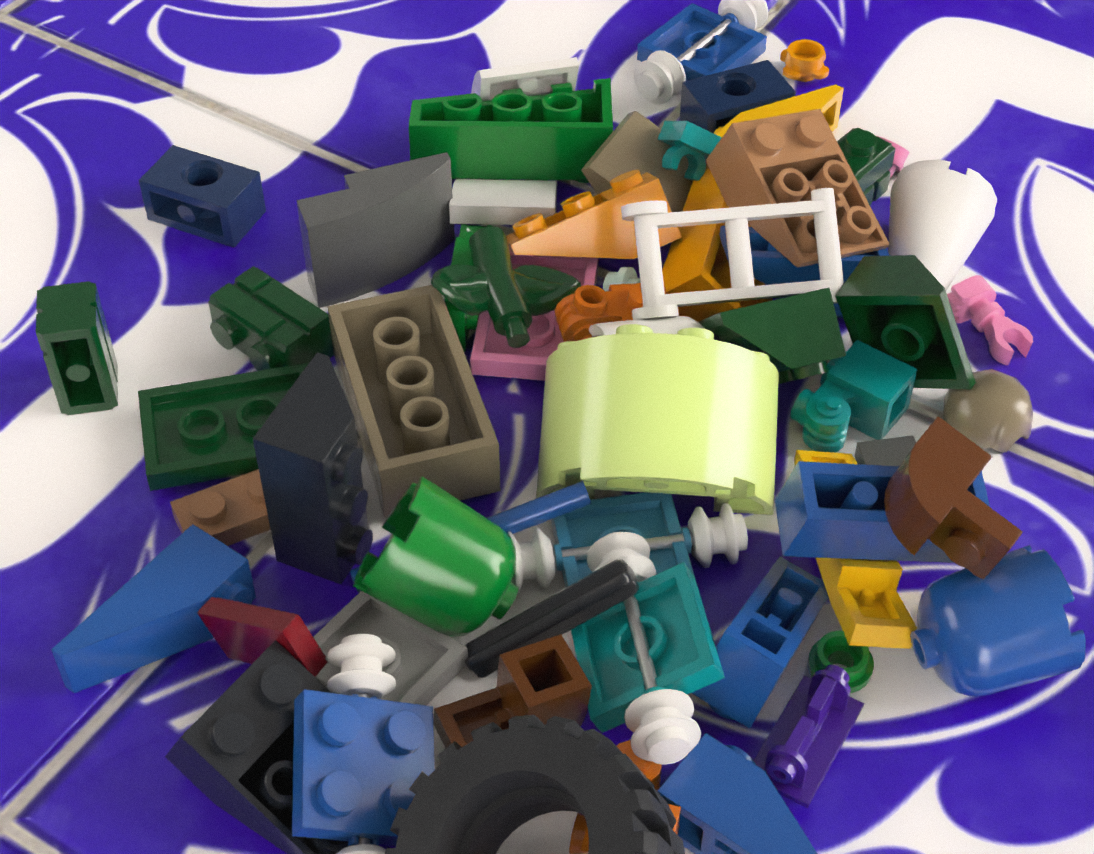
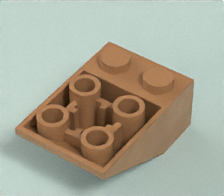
M821 109L732 123L706 159L707 165L729 207L812 201V190L833 188L841 258L886 249L890 245ZM813 215L748 221V224L797 268L818 264Z

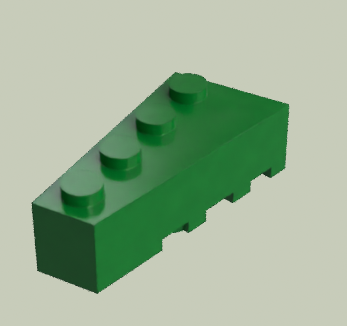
M611 78L594 80L593 89L572 91L571 83L552 84L550 94L533 96L524 94L521 88L502 90V93L497 94L492 100L482 101V98L476 93L412 100L409 119L410 160L447 152L451 160L452 179L575 180L579 183H589L581 169L613 132Z

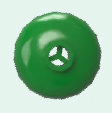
M421 476L417 484L414 482L410 484L383 523L381 528L390 532L391 536L381 554L377 557L370 552L366 553L353 584L354 587L439 633L451 637L466 636L483 626L490 616L498 620L502 619L512 606L519 590L518 586L511 583L516 570V548L511 537L503 529Z

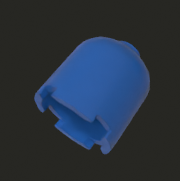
M1030 545L1008 552L984 579L975 576L965 568L930 583L920 597L917 610L918 630L912 631L910 634L913 651L921 667L925 670L933 668L943 683L954 692L966 696L990 695L1079 669L1085 660L1086 639L1083 630L1073 633L1070 631L1063 605L1073 602L1075 599L1061 569L1046 550L1042 549L1032 553Z

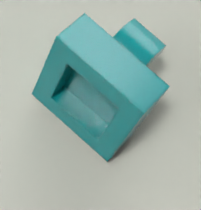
M664 121L657 140L672 147L665 152L662 159V167L667 170H677L681 158L685 155L688 159V168L684 178L698 181L705 173L706 159L722 137L689 121Z

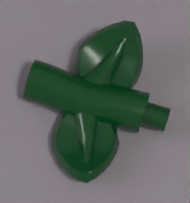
M498 227L482 228L470 237L469 247L473 266H446L437 270L431 279L432 286L462 312L474 316L488 311L495 331L500 335L506 336L508 345L512 348L523 347L530 341L527 329L532 324V316L547 314L555 310L557 304L563 298L575 294L576 289L581 286L580 281L575 277L555 269L537 265H524L513 269L505 232Z

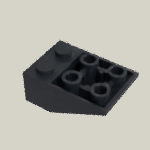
M275 640L179 738L165 757L215 805L285 853L336 854L343 848L348 847V841L292 836L294 699L304 689L331 692Z

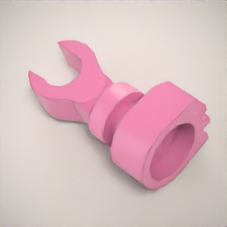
M981 275L969 277L951 287L950 290L952 292L948 293L947 296L956 323H963L972 319L971 323L978 332H984L989 344V352L996 361L1009 365L1014 350L1008 343L1015 345L1018 351L1025 358L1027 357L1033 343L1032 334L1023 325L1004 316L1005 311L997 302H994L997 295L996 292Z

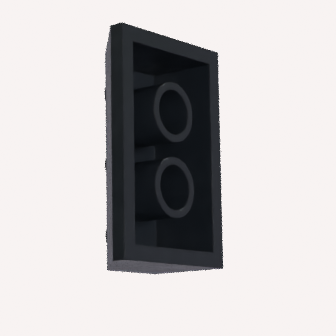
M317 352L254 436L253 443L276 560L342 584L354 564L360 565L366 553L370 551L373 532L368 527L366 511L368 492L363 488L361 472L363 451L361 447H358L355 417L329 356Z

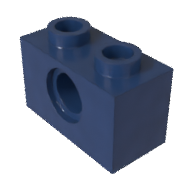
M769 60L756 62L682 82L679 121H689L714 133L717 128L724 127L740 112L794 97L796 91Z
M172 145L139 179L148 220L233 248L266 212L259 171Z

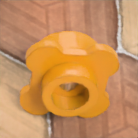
M808 39L796 40L788 46V49L783 50L780 54V60L785 62L783 75L789 79L807 82L814 79H824L829 75V68L824 65L826 59L825 49L816 41Z

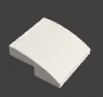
M577 57L479 70L474 76L471 94L476 93L482 98V101L492 100L497 94L502 93V90L521 88L523 93L528 96L550 94L551 85L571 83L572 91H575L579 68Z
M456 179L452 188L453 198L449 203L450 224L514 225L521 219L538 213H542L543 218L549 217L556 213L557 181Z

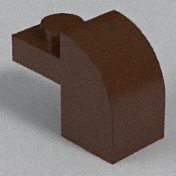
M939 416L916 442L891 477L884 498L887 520L897 539L914 556L928 539L943 550L955 564L968 569L975 576L984 579L1012 548L1023 531L967 490L993 456Z
M562 634L500 654L496 687L434 708V727L445 749L454 741L461 747L473 741L471 735L473 730L491 722H494L502 730L509 729V719L514 716L535 715L545 726L547 719L557 716L574 720L581 727L587 714L592 685Z

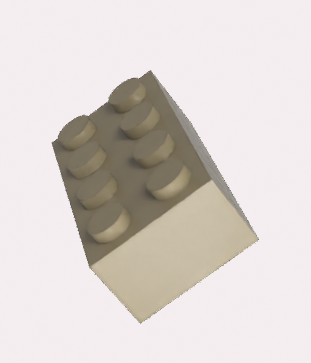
M432 285L327 306L334 357L350 408L355 417L356 428L384 518L388 517L412 482L417 484L421 476L458 500L501 491L499 442L442 294Z

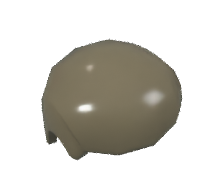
M993 369L972 372L976 383L971 390L949 389L946 393L943 420L980 448H992L1005 453L1021 437L1026 440L1029 439L1033 422V409L1029 392L1017 378Z

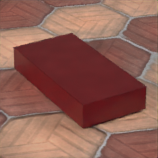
M211 597L197 612L226 656L230 659L253 664L276 640L314 677L328 663L325 654L299 614L219 597Z

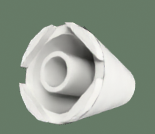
M940 159L920 160L903 167L891 187L888 241L890 245L888 246V253L890 256L915 255L947 291L991 223L995 214L997 197L992 185L978 172L967 168L966 175L957 171L949 170L950 161Z

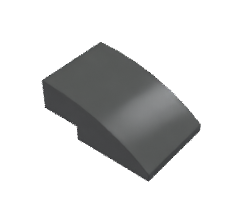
M447 152L344 175L345 190L296 200L308 283L318 308L348 301L397 281L423 266L455 240L454 224H450L449 203L453 196L451 160Z

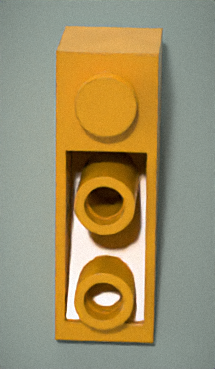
M637 169L610 181L612 188L600 194L592 196L591 192L587 191L568 198L561 203L563 210L549 217L543 218L542 213H538L521 219L512 226L514 232L506 235L509 249L514 255L635 259L638 255L634 221L622 220L621 207L643 201H666L668 213L672 211L659 178L648 172L641 175L640 170ZM678 227L658 229L660 247L682 238Z

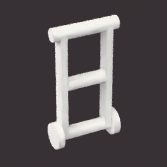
M821 188L812 190V201L668 213L666 201H643L622 206V220L634 221L643 307L632 310L633 320L679 316L678 307L789 297L830 287L833 304H837L835 295L843 286L844 280L834 189ZM813 215L820 280L755 286L748 221ZM725 223L732 288L665 294L658 229Z

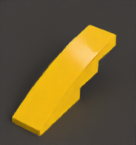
M796 450L794 457L795 466L798 461L858 464L853 455L848 453ZM815 557L830 603L849 646L911 649L910 634L912 631L917 630V626L897 593V587L903 570L898 561Z

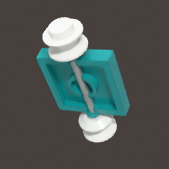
M613 532L602 537L591 546L587 554L588 567L592 572H595L614 560L623 559L636 575L639 590L636 595L571 630L577 661L592 685L588 705L590 720L602 733L626 723L627 727L634 732L631 737V748L636 756L661 765L676 763L685 758L695 748L701 738L700 727L691 718L694 712V705L688 694L724 679L725 676L695 576L685 562L656 574L655 566L649 559V544L642 536L631 532Z

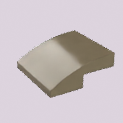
M633 111L626 115L581 170L596 194L611 189L610 181L623 173L637 169L640 170L641 175L648 172L659 178L671 211L682 212L693 180L684 178L688 168V159L684 155L679 162L677 170L663 168V156L672 146L657 140L661 129L639 112Z

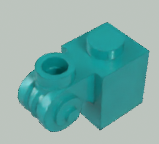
M856 340L846 351V356L832 359L828 362L829 372L822 374L821 386L816 392L806 388L799 394L792 407L790 418L800 423L802 426V439L814 451L834 453L840 451L846 443L848 426L875 440L883 439L909 408L917 369Z

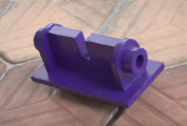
M828 665L824 670L816 671L812 678L803 676L754 759L755 764L766 772L780 795L806 808L809 807L865 704L850 697L849 674L836 665Z

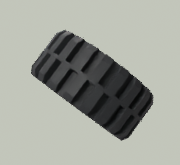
M535 715L512 717L509 719V729L502 730L494 722H491L471 732L473 741L461 747L454 741L439 753L437 757L442 763L429 776L422 771L409 788L416 795L407 810L398 808L390 831L398 836L396 848H387L385 854H496L511 833L527 821L550 812L573 811L583 814L586 819L589 835L588 854H685L682 839L672 830L676 819L668 803L654 789L655 786L609 738L595 729L584 731L576 721L557 716L547 719L545 726Z

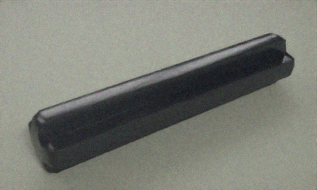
M623 559L614 560L466 643L468 658L465 660L468 669L473 671L478 678L487 677L498 671L500 654L560 634L563 635L636 595L639 590L636 575Z

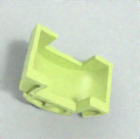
M626 324L617 327L616 334L559 343L557 350L546 361L536 499L583 481L590 500L595 499L596 489L714 497V511L720 512L723 503H728L733 513L773 515L778 370L770 362L769 355L714 340V333L703 328H684L679 330L677 334L653 333L651 328L644 325Z

